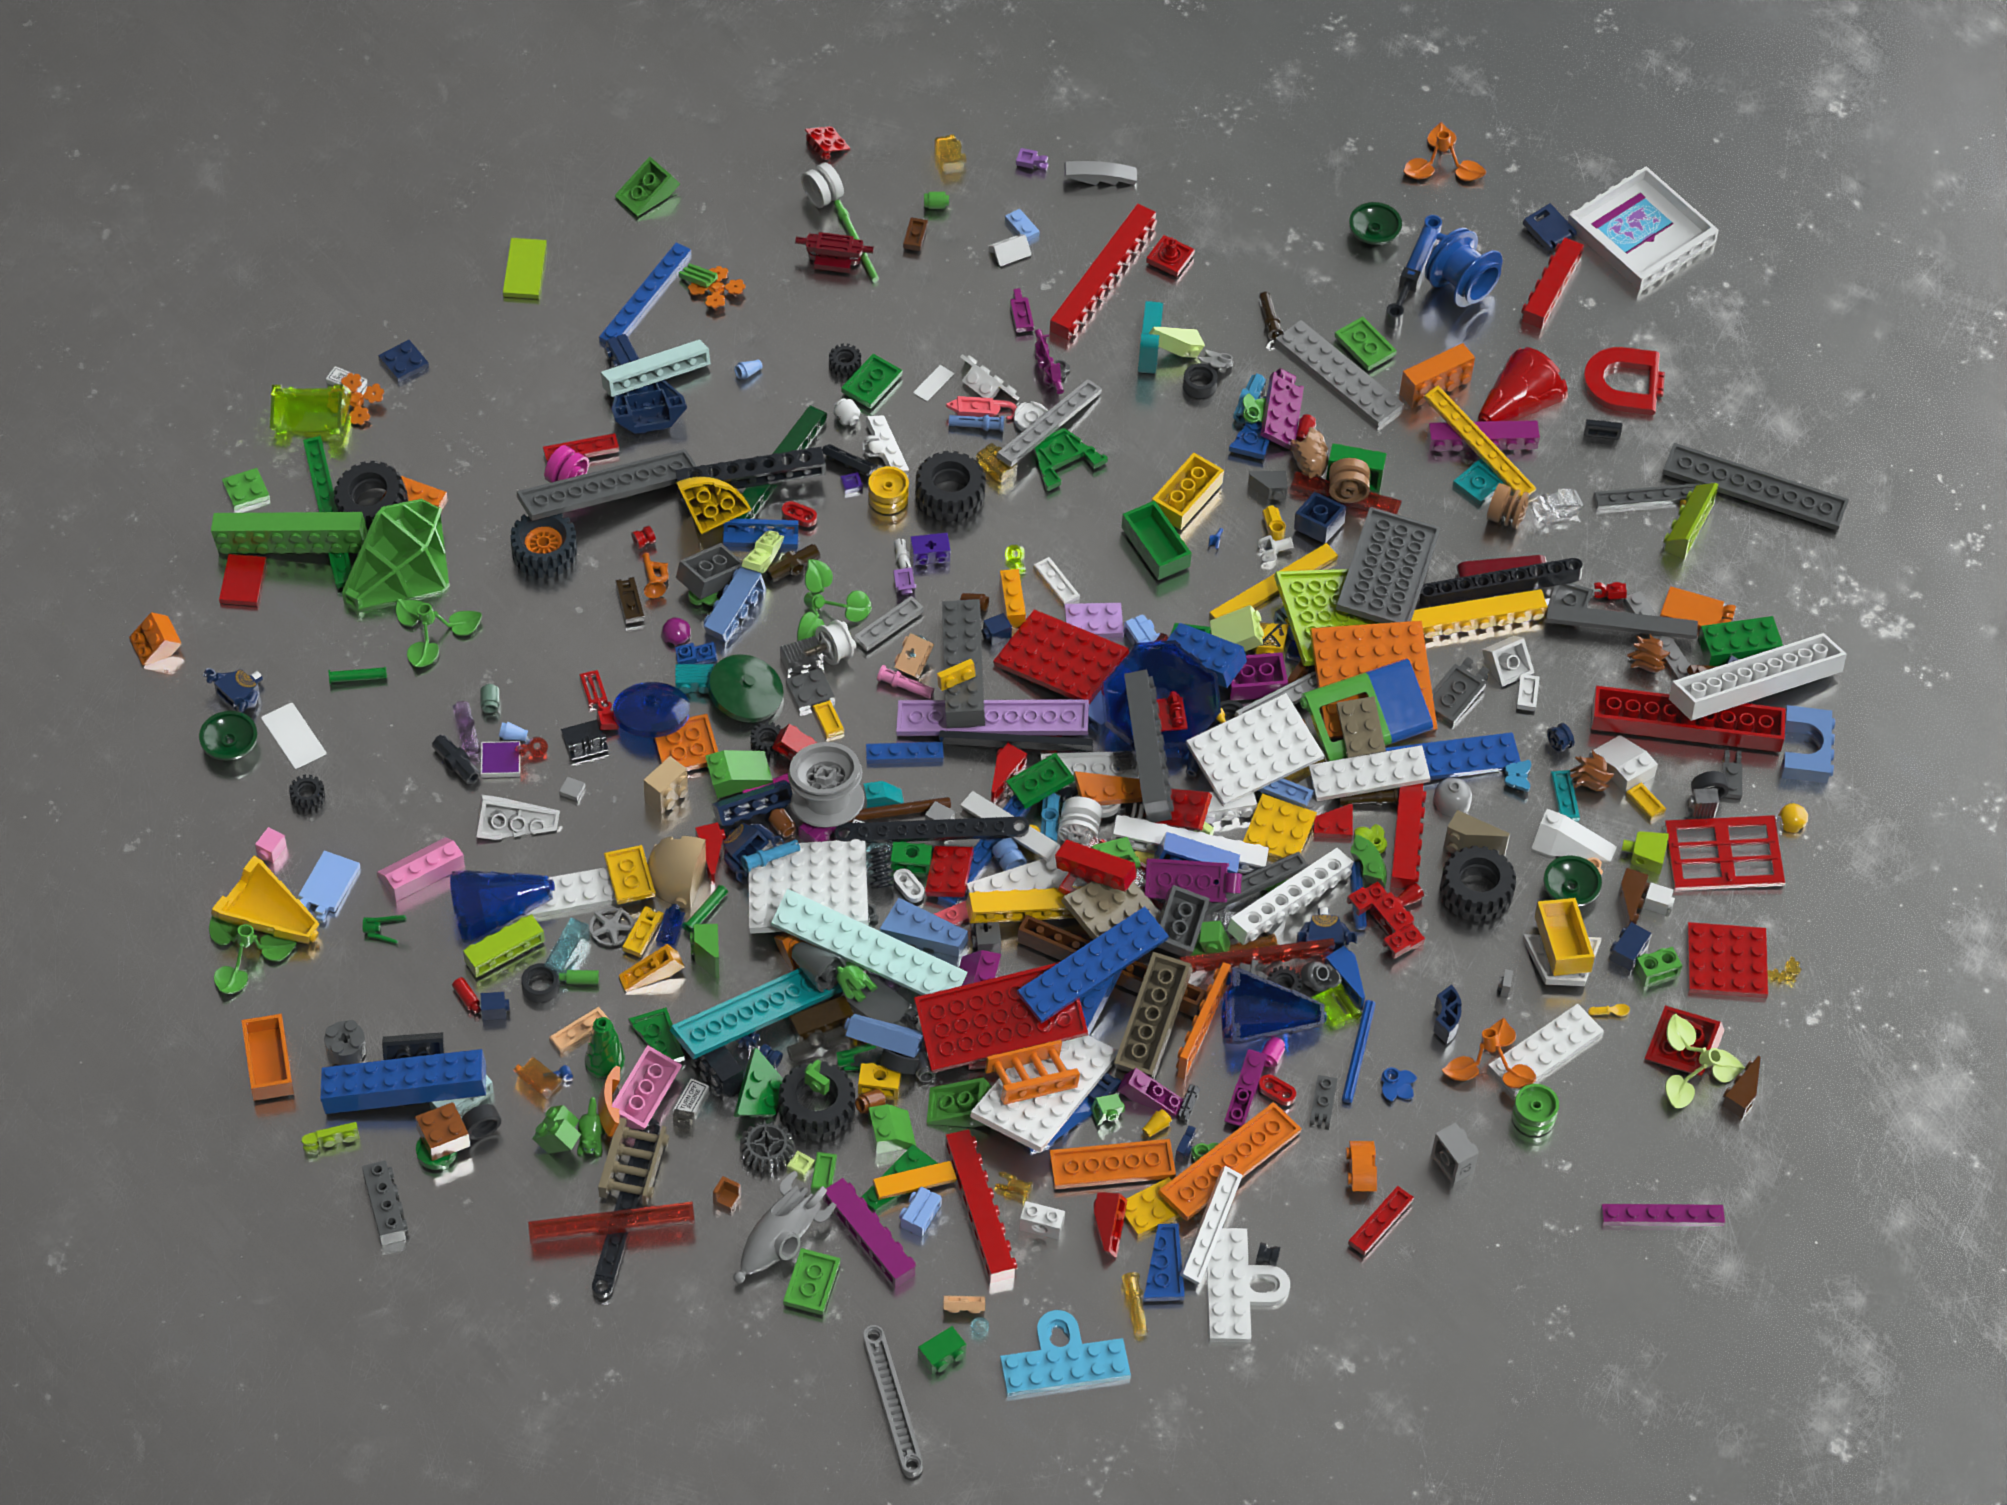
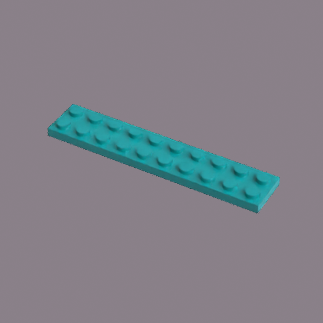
M799 968L671 1026L670 1031L692 1059H695L843 992L838 983L831 990L826 988L824 992H821L815 988L805 973Z

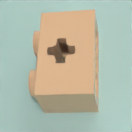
M910 633L903 641L901 654L899 653L896 656L894 668L919 679L934 644ZM910 653L916 654L915 658L911 657Z

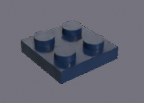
M410 340L378 355L379 361L398 383L429 367V362Z

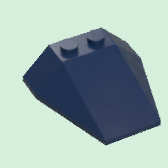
M661 380L616 395L611 410L615 422L635 434H643L648 431L664 430L665 428L672 427L687 409V404L683 395L665 380Z

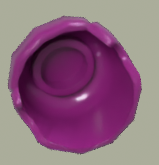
M676 617L668 619L661 630L663 641L665 643L671 642L675 646L686 643L691 635V627L688 622Z

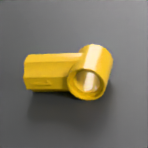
M1274 505L1268 506L1262 511L1268 536L1271 535L1275 541L1282 540L1285 537L1286 525L1281 519L1279 509L1274 507Z

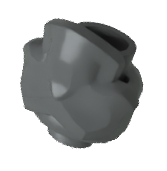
M1314 961L1305 964L1301 969L1302 982L1314 991L1323 992L1341 983L1339 972L1330 964Z

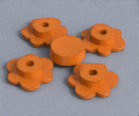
M721 266L709 269V271L717 273L718 279L707 288L692 282L688 286L692 295H702L704 291L709 289L712 295L706 297L705 305L708 307L712 306L714 309L725 305V296L722 295L725 289L729 294L739 295L746 288L741 279L736 281L730 280L726 285L721 283L720 281L726 279L728 269Z
M349 373L347 377L342 378L341 383L344 385V390L354 393L348 397V400L343 398L342 395H337V397L331 396L327 408L331 410L332 414L336 415L339 412H344L345 407L349 403L354 407V411L350 412L351 423L363 425L365 421L370 420L368 409L361 407L364 404V398L369 400L370 403L375 401L381 402L385 391L379 384H373L372 387L368 386L364 395L356 392L358 387L362 386L361 376Z

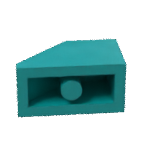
M884 781L863 783L866 808L904 803L902 790Z

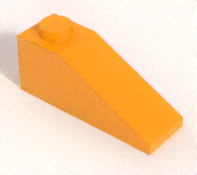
M666 944L619 974V978L625 991L628 992L669 978L685 968L679 952Z

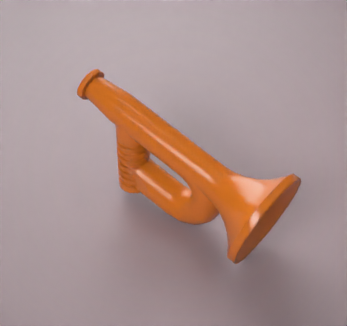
M644 553L642 558L644 559L649 583L644 588V594L648 598H659L666 591L664 583L669 578L668 563L651 561L649 553ZM653 568L660 569L661 576H655Z

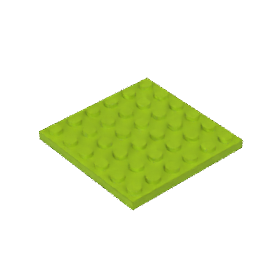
M1349 569L1276 571L1274 575L1303 666H1315L1310 635L1311 628L1379 624V622L1336 610Z

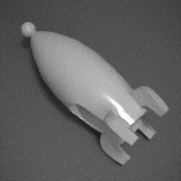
M793 1171L781 1182L779 1190L783 1197L762 1216L748 1236L742 1253L741 1270L733 1275L736 1283H742L745 1280V1275L765 1270L778 1263L781 1259H792L799 1250L800 1239L813 1220L822 1224L829 1219L836 1208V1204L832 1202L825 1210H820L821 1204L819 1201L827 1192L823 1186L814 1195L811 1193L805 1198L804 1196L809 1191L806 1187H802L799 1190L797 1185L794 1188L791 1186L798 1173Z

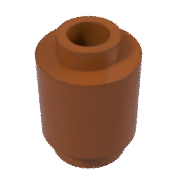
M775 809L770 813L769 822L779 835L789 837L795 832V823L785 809Z
M879 1089L863 1093L855 1100L856 1109L860 1113L868 1114L869 1107L885 1105L886 1097Z

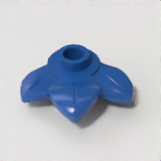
M1393 1067L1383 1071L1381 1076L1384 1083L1382 1093L1388 1101L1392 1102L1396 1097L1404 1100L1413 1099L1414 1092L1411 1084L1417 1080L1415 1074L1408 1070L1399 1071Z

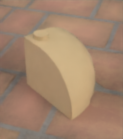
M682 836L681 839L667 837L662 839L659 844L654 845L647 864L655 893L659 898L680 908L691 909L706 874L705 839L691 836Z

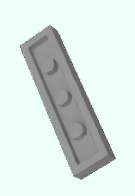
M910 596L857 633L855 641L868 651L924 612V607Z

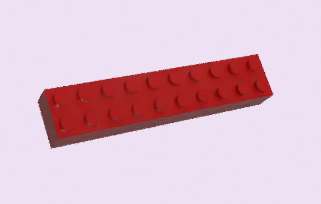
M1596 686L1592 706V730L1781 752L1785 740L1786 708L1744 703L1691 721L1669 700L1670 694Z

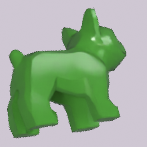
M849 961L846 962L845 967H837L838 973L836 978L847 998L852 999L855 997L858 1002H862L866 996L861 989L867 986L871 992H874L878 988L866 974L864 968Z

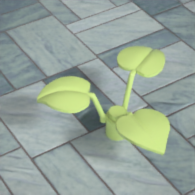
M1677 1014L1670 1018L1667 1025L1669 1044L1677 1051H1681L1686 1047L1687 1050L1701 1052L1699 1057L1701 1067L1685 1079L1680 1075H1673L1666 1081L1665 1092L1668 1100L1674 1108L1679 1109L1687 1106L1693 1100L1695 1089L1693 1085L1687 1082L1703 1069L1712 1066L1713 1076L1718 1081L1727 1083L1732 1081L1745 1067L1727 1051L1718 1050L1717 1048L1706 1050V1048L1691 1047L1690 1045L1694 1044L1696 1040L1694 1027Z

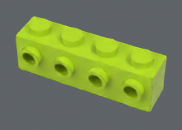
M532 914L522 917L516 923L503 927L499 932L486 936L482 941L469 945L463 950L464 961L477 978L545 942L544 930Z

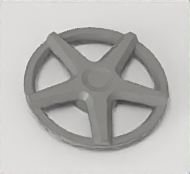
M608 907L595 912L589 924L592 937L597 942L608 946L619 945L625 942L634 927L632 917L621 907ZM605 912H616L611 919L602 915ZM622 914L628 918L630 925L619 923ZM597 918L603 923V926L593 931V924ZM619 930H629L628 935L621 941H618L617 933ZM606 933L610 935L612 943L604 942L597 938V936Z

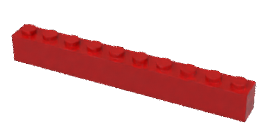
M1137 203L1051 318L1050 332L1069 340L1072 334L1075 335L1077 333L1081 322L1084 323L1088 313L1094 310L1098 299L1103 298L1107 287H1111L1116 275H1120L1124 264L1129 263L1133 252L1136 253L1140 243L1146 240L1150 229L1153 230L1157 223L1155 219L1156 211Z

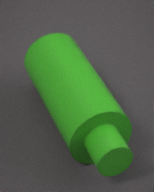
M567 970V973H559V981H566V984L599 985V970Z

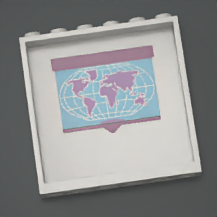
M1647 166L1637 170L1630 177L1624 178L1616 186H1611L1608 191L1597 195L1595 199L1586 202L1578 210H1573L1568 216V222L1577 231V236L1639 291L1716 242L1719 231Z

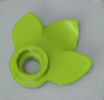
M1374 824L1371 829L1358 827L1354 830L1355 836L1359 835L1368 839L1375 845L1380 854L1387 848V840L1384 838L1385 831L1380 825Z

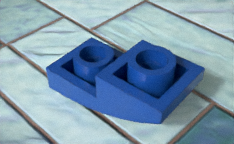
M714 642L699 646L689 643L675 647L678 664H706L718 661Z

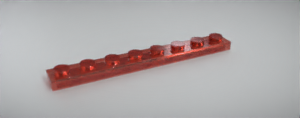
M1331 938L1180 957V960L1190 963L1193 969L1192 973L1201 970L1213 971L1221 968L1223 962L1230 964L1231 969L1239 966L1240 962L1250 965L1252 959L1257 960L1258 963L1270 964L1273 961L1280 960L1287 962L1296 958L1326 957L1333 952L1335 943L1334 939Z
M693 1202L529 1221L528 1226L530 1244L695 1224Z

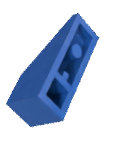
M1343 946L1326 956L1325 964H1330L1339 972L1341 976L1340 987L1361 1009L1364 1006L1365 994L1357 960L1354 953Z

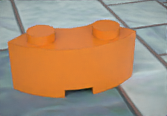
M1349 1141V1147H1346L1345 1150L1346 1160H1349L1350 1172L1347 1173V1185L1351 1186L1352 1191H1377L1374 1141Z

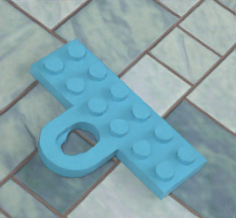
M1062 1310L1049 1311L1040 1318L1037 1325L1040 1350L1000 1356L1007 1397L1131 1379L1123 1338L1082 1344L1076 1319L1070 1313ZM1054 1327H1061L1064 1334L1069 1337L1070 1341L1066 1346L1057 1347L1051 1343L1050 1337Z

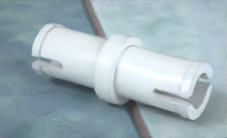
M900 539L895 540V557L897 562H899L900 569L912 568L906 541L901 539V544Z

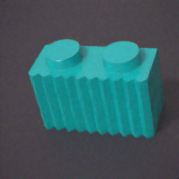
M675 664L676 692L684 694L689 692L708 693V679L714 664Z

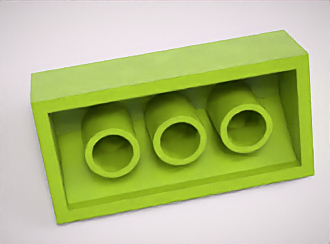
M1719 484L1696 485L1693 492L1689 491L1686 497V505L1681 506L1678 513L1680 515L1679 518L1674 519L1671 533H1667L1663 543L1666 544L1664 551L1685 560L1714 505Z

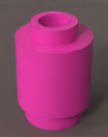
M1271 1037L1270 1040H1267L1261 1052L1267 1054L1264 1066H1277L1285 1051V1043L1280 1038Z

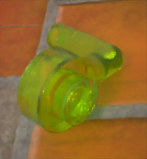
M1021 545L1008 546L1005 552L1006 559L1017 566L1011 569H1019V574H1025L1026 568L1023 564L1025 558L1024 548Z

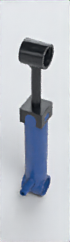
M1429 215L1425 218L1424 226L1411 256L1400 275L1398 287L1402 289L1396 303H1391L1386 307L1384 322L1390 328H1398L1402 324L1404 312L1402 305L1408 291L1416 292L1421 274L1436 240L1441 241L1447 236L1440 233L1442 220L1437 215Z

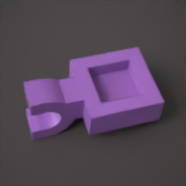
M1021 148L1016 159V165L1032 169L1036 165L1039 169L1046 171L1048 168V163H1046L1048 156H1038V151Z

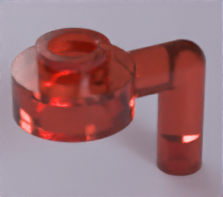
M538 736L531 738L528 744L515 747V751L521 756H525L526 752H530L532 755L540 757L548 750L547 742ZM535 743L540 744L538 749H534Z

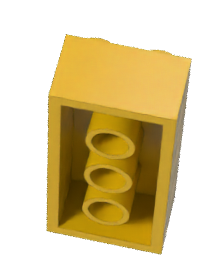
M1193 453L1152 498V501L1155 500L1170 523L1181 530L1222 485L1224 470L1198 454Z

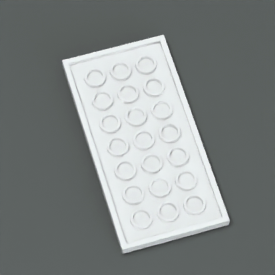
M1089 1035L1063 1041L1059 1057L1067 1070L1078 1069L1080 1077L1077 1088L1003 1105L1001 1101L1003 1083L999 1078L971 1111L970 1117L1041 1153L1114 1064L1118 1050ZM1052 1059L1041 1061L1048 1074L1059 1072ZM1033 1063L1023 1065L1030 1079L1041 1077ZM1015 1067L1008 1068L1005 1071L1011 1083L1022 1081Z

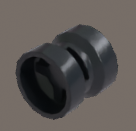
M1261 1242L1256 1262L1262 1264L1266 1261L1269 1265L1276 1267L1281 1247L1273 1246L1268 1248L1266 1243Z

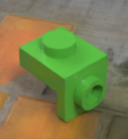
M817 1059L805 1069V1083L813 1091L825 1095L829 1091L830 1080L819 1073L821 1061Z

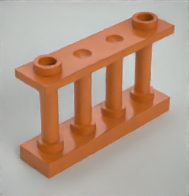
M1061 1040L987 1057L986 1074L996 1071L1003 1083L1001 1094L1003 1105L1078 1087L1080 1077L1078 1069L1067 1070L1059 1057L1062 1046ZM1052 1059L1059 1072L1048 1074L1041 1061ZM1033 1063L1041 1077L1030 1079L1023 1065ZM1015 1067L1022 1081L1011 1083L1004 1069Z

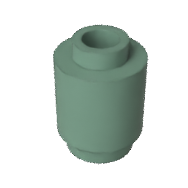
M486 684L480 689V706L485 713H494L500 706L499 688L493 684Z

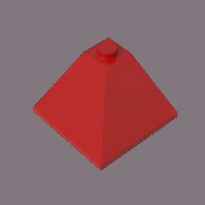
M1665 1005L1645 1060L1691 1074L1702 1066L1699 1062L1701 1052L1690 1051L1686 1047L1681 1051H1677L1669 1044L1667 1025L1670 1018L1677 1014L1679 1017L1687 1020L1696 1032V1040L1690 1046L1706 1048V1050L1718 1048L1724 1033L1723 1025L1720 1021ZM1703 1069L1696 1075L1701 1077L1705 1069Z

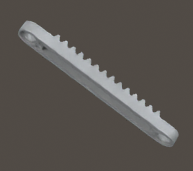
M870 1325L864 1330L863 1340L896 1454L903 1473L909 1477H916L922 1472L923 1460L883 1329L877 1325ZM870 1333H877L880 1337L878 1340L872 1341L868 1338V1335ZM909 1461H915L918 1467L911 1470L907 1468L906 1464Z

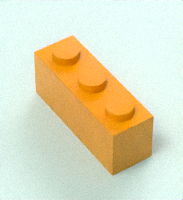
M1019 569L1000 570L999 585L1004 614L1012 628H1020L1026 621V612Z

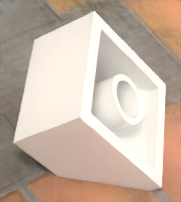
M1512 636L1482 649L1487 668L1502 687L1519 680L1521 674L1531 675L1535 673L1525 640L1522 637Z

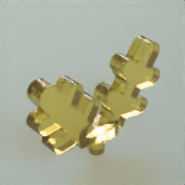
M1790 957V960L1786 962V971L1782 970L1779 973L1776 968L1774 971L1768 970V977L1771 978V982L1778 980L1779 985L1790 981L1796 983L1797 980L1795 978L1802 970L1799 967L1800 962L1795 961V957Z

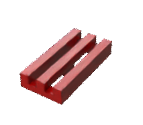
M598 670L579 674L589 708L593 707L594 704L597 706L598 702L607 704L608 700ZM594 675L601 693V698H598L594 686V682L592 679V676ZM585 677L588 678L594 699H591Z

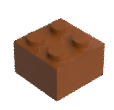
M454 1102L415 1116L417 1131L432 1161L470 1146L469 1133Z

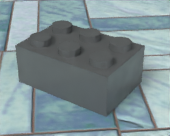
M720 543L680 560L676 579L699 599H703L723 590L727 584L729 585L735 570L739 569L743 562Z
M1173 885L1167 892L1158 923L1168 934L1169 938L1157 947L1188 958L1193 953L1210 898Z

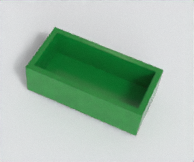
M1155 500L1122 514L1121 528L1158 580L1191 566L1192 552Z
M1773 616L1701 626L1698 635V642L1706 666L1725 665L1731 655L1740 660L1783 646Z

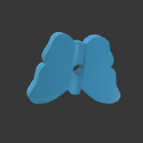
M1526 760L1517 764L1507 765L1505 768L1507 777L1504 783L1512 788L1516 787V789L1529 792L1530 783L1527 780V774L1531 769V761Z

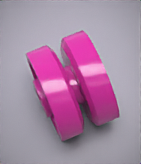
M562 445L556 449L547 462L544 472L545 480L552 483L587 474L589 458L579 452L575 453L573 449L566 445Z

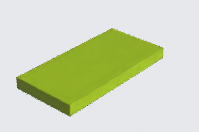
M511 238L503 297L539 299L547 240Z

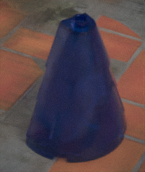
M470 870L452 871L450 875L454 913L457 916L459 922L457 923L464 943L473 941L497 927L500 928L521 915L524 916L553 899L552 891H555L554 880L544 875Z
M1236 967L1230 969L1225 983L1229 987L1226 989V993H1223L1221 1014L1223 1037L1228 1038V1040L1226 1039L1227 1044H1242L1284 1034L1292 1035L1319 1028L1326 1023L1327 1012L1324 1011L1323 1003L1295 990H1289L1271 980L1261 978L1244 969Z

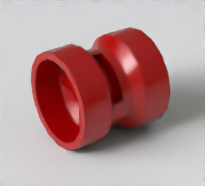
M649 525L643 527L641 531L636 530L631 533L633 543L637 549L644 548L646 544L656 543L655 534Z

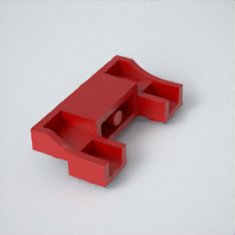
M1378 881L1366 889L1364 887L1360 888L1347 897L1346 902L1348 905L1353 903L1357 908L1356 914L1358 916L1370 909L1371 915L1389 935L1383 939L1382 945L1384 948L1388 946L1392 950L1393 959L1424 944L1425 937L1415 927L1414 917L1411 912L1406 911L1400 899L1391 892L1387 893Z

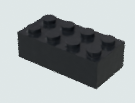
M680 1044L683 1053H686L687 1051ZM725 1045L698 1058L692 1059L691 1056L689 1057L692 1065L695 1068L698 1067L701 1071L700 1074L703 1080L710 1083L716 1097L719 1096L723 1102L740 1093L743 1083V1069Z

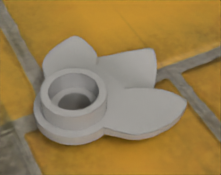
M1205 350L1207 357H1198L1201 363L1215 368H1228L1233 366L1234 363L1231 355Z

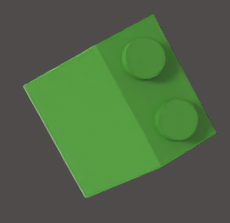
M694 924V932H690L691 955H695V962L714 978H719L718 924Z
M890 1104L869 1107L868 1120L876 1154L909 1149L913 1144L916 1146L907 1110Z

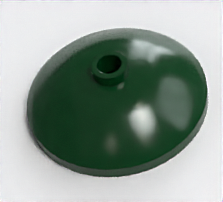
M1368 202L1359 205L1352 211L1349 218V227L1354 236L1368 244L1381 245L1389 243L1399 236L1402 229V219L1393 207L1380 202Z
M223 711L212 715L203 723L199 732V741L204 752L215 759L224 761L239 759L248 754L254 748L258 738L257 727L254 721L246 714L238 711Z
M1568 855L1553 860L1547 866L1543 877L1544 887L1554 900L1576 898L1578 906H1584L1594 901L1602 887V877L1597 867L1589 860L1579 856Z

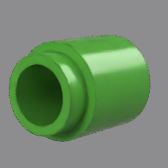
M945 192L924 193V208L945 209L946 206H949V195H946Z

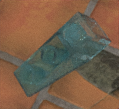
M571 917L544 966L563 973L581 953L590 937L589 924Z

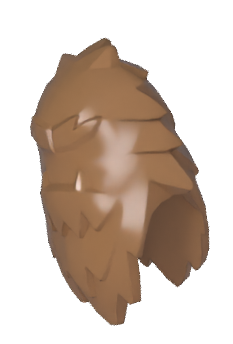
M1309 427V432L1302 442L1294 439L1291 440V450L1297 461V466L1302 471L1301 474L1309 476L1311 479L1316 476L1320 477L1325 473L1329 458L1324 436L1320 431Z

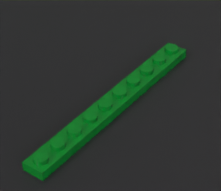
M317 436L304 439L303 443L319 512H339L334 502L335 494L322 438ZM329 553L337 589L345 586L352 570L349 554Z

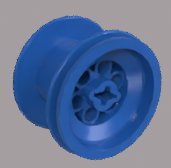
M1466 228L1456 229L1444 237L1431 253L1425 267V277L1433 287L1439 288L1449 283L1456 287L1453 298L1454 303L1458 307H1466L1484 299L1497 284L1503 262L1502 254L1499 251L1492 250L1482 255L1476 251L1478 236L1475 232Z

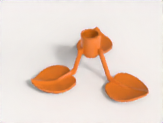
M1442 122L1430 132L1427 138L1428 144L1435 147L1431 160L1427 162L1423 158H1414L1407 162L1403 170L1407 176L1415 179L1428 178L1435 171L1431 165L1437 150L1446 152L1450 149L1455 165L1458 167L1455 174L1459 179L1473 181L1486 174V170L1474 161L1464 160L1461 165L1458 163L1453 149V144L1456 142L1457 137Z
M1502 1018L1490 1028L1483 1030V1043H1480V1050L1476 1061L1471 1057L1461 1056L1453 1059L1442 1069V1072L1451 1079L1458 1081L1470 1080L1479 1074L1477 1066L1480 1064L1483 1049H1486L1488 1052L1498 1050L1504 1067L1508 1071L1503 1075V1082L1506 1086L1510 1088H1523L1537 1080L1535 1072L1527 1065L1517 1064L1512 1069L1509 1068L1501 1047L1512 1044L1516 1040V1032L1505 1018Z

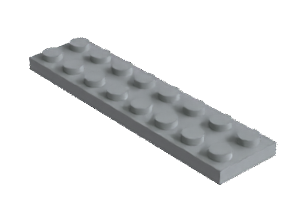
M1302 320L1286 330L1283 335L1276 338L1275 343L1377 427L1403 409V402Z

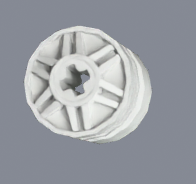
M1079 796L1066 799L1063 803L1058 827L1060 839L1064 842L1067 839L1082 845L1090 844L1093 839L1097 841L1103 812L1101 805L1095 800Z

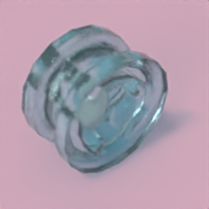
M982 1317L975 1318L971 1323L972 1334L978 1338L985 1337L989 1333V1322ZM977 1324H980V1326L983 1324L984 1331H980V1329L977 1331Z

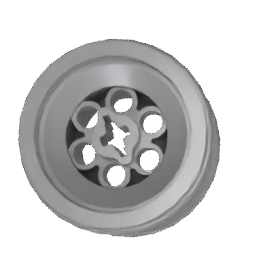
M820 742L803 748L793 757L788 777L789 783L794 789L791 797L792 809L799 819L817 827H834L849 822L859 814L865 800L864 791L859 784L862 779V766L857 755L851 749L839 743Z

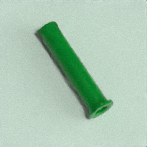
M386 667L331 672L328 670L330 685L337 682L387 679Z
M718 885L716 890L692 917L682 924L683 929L688 934L694 932V924H701L728 894V890L723 885Z

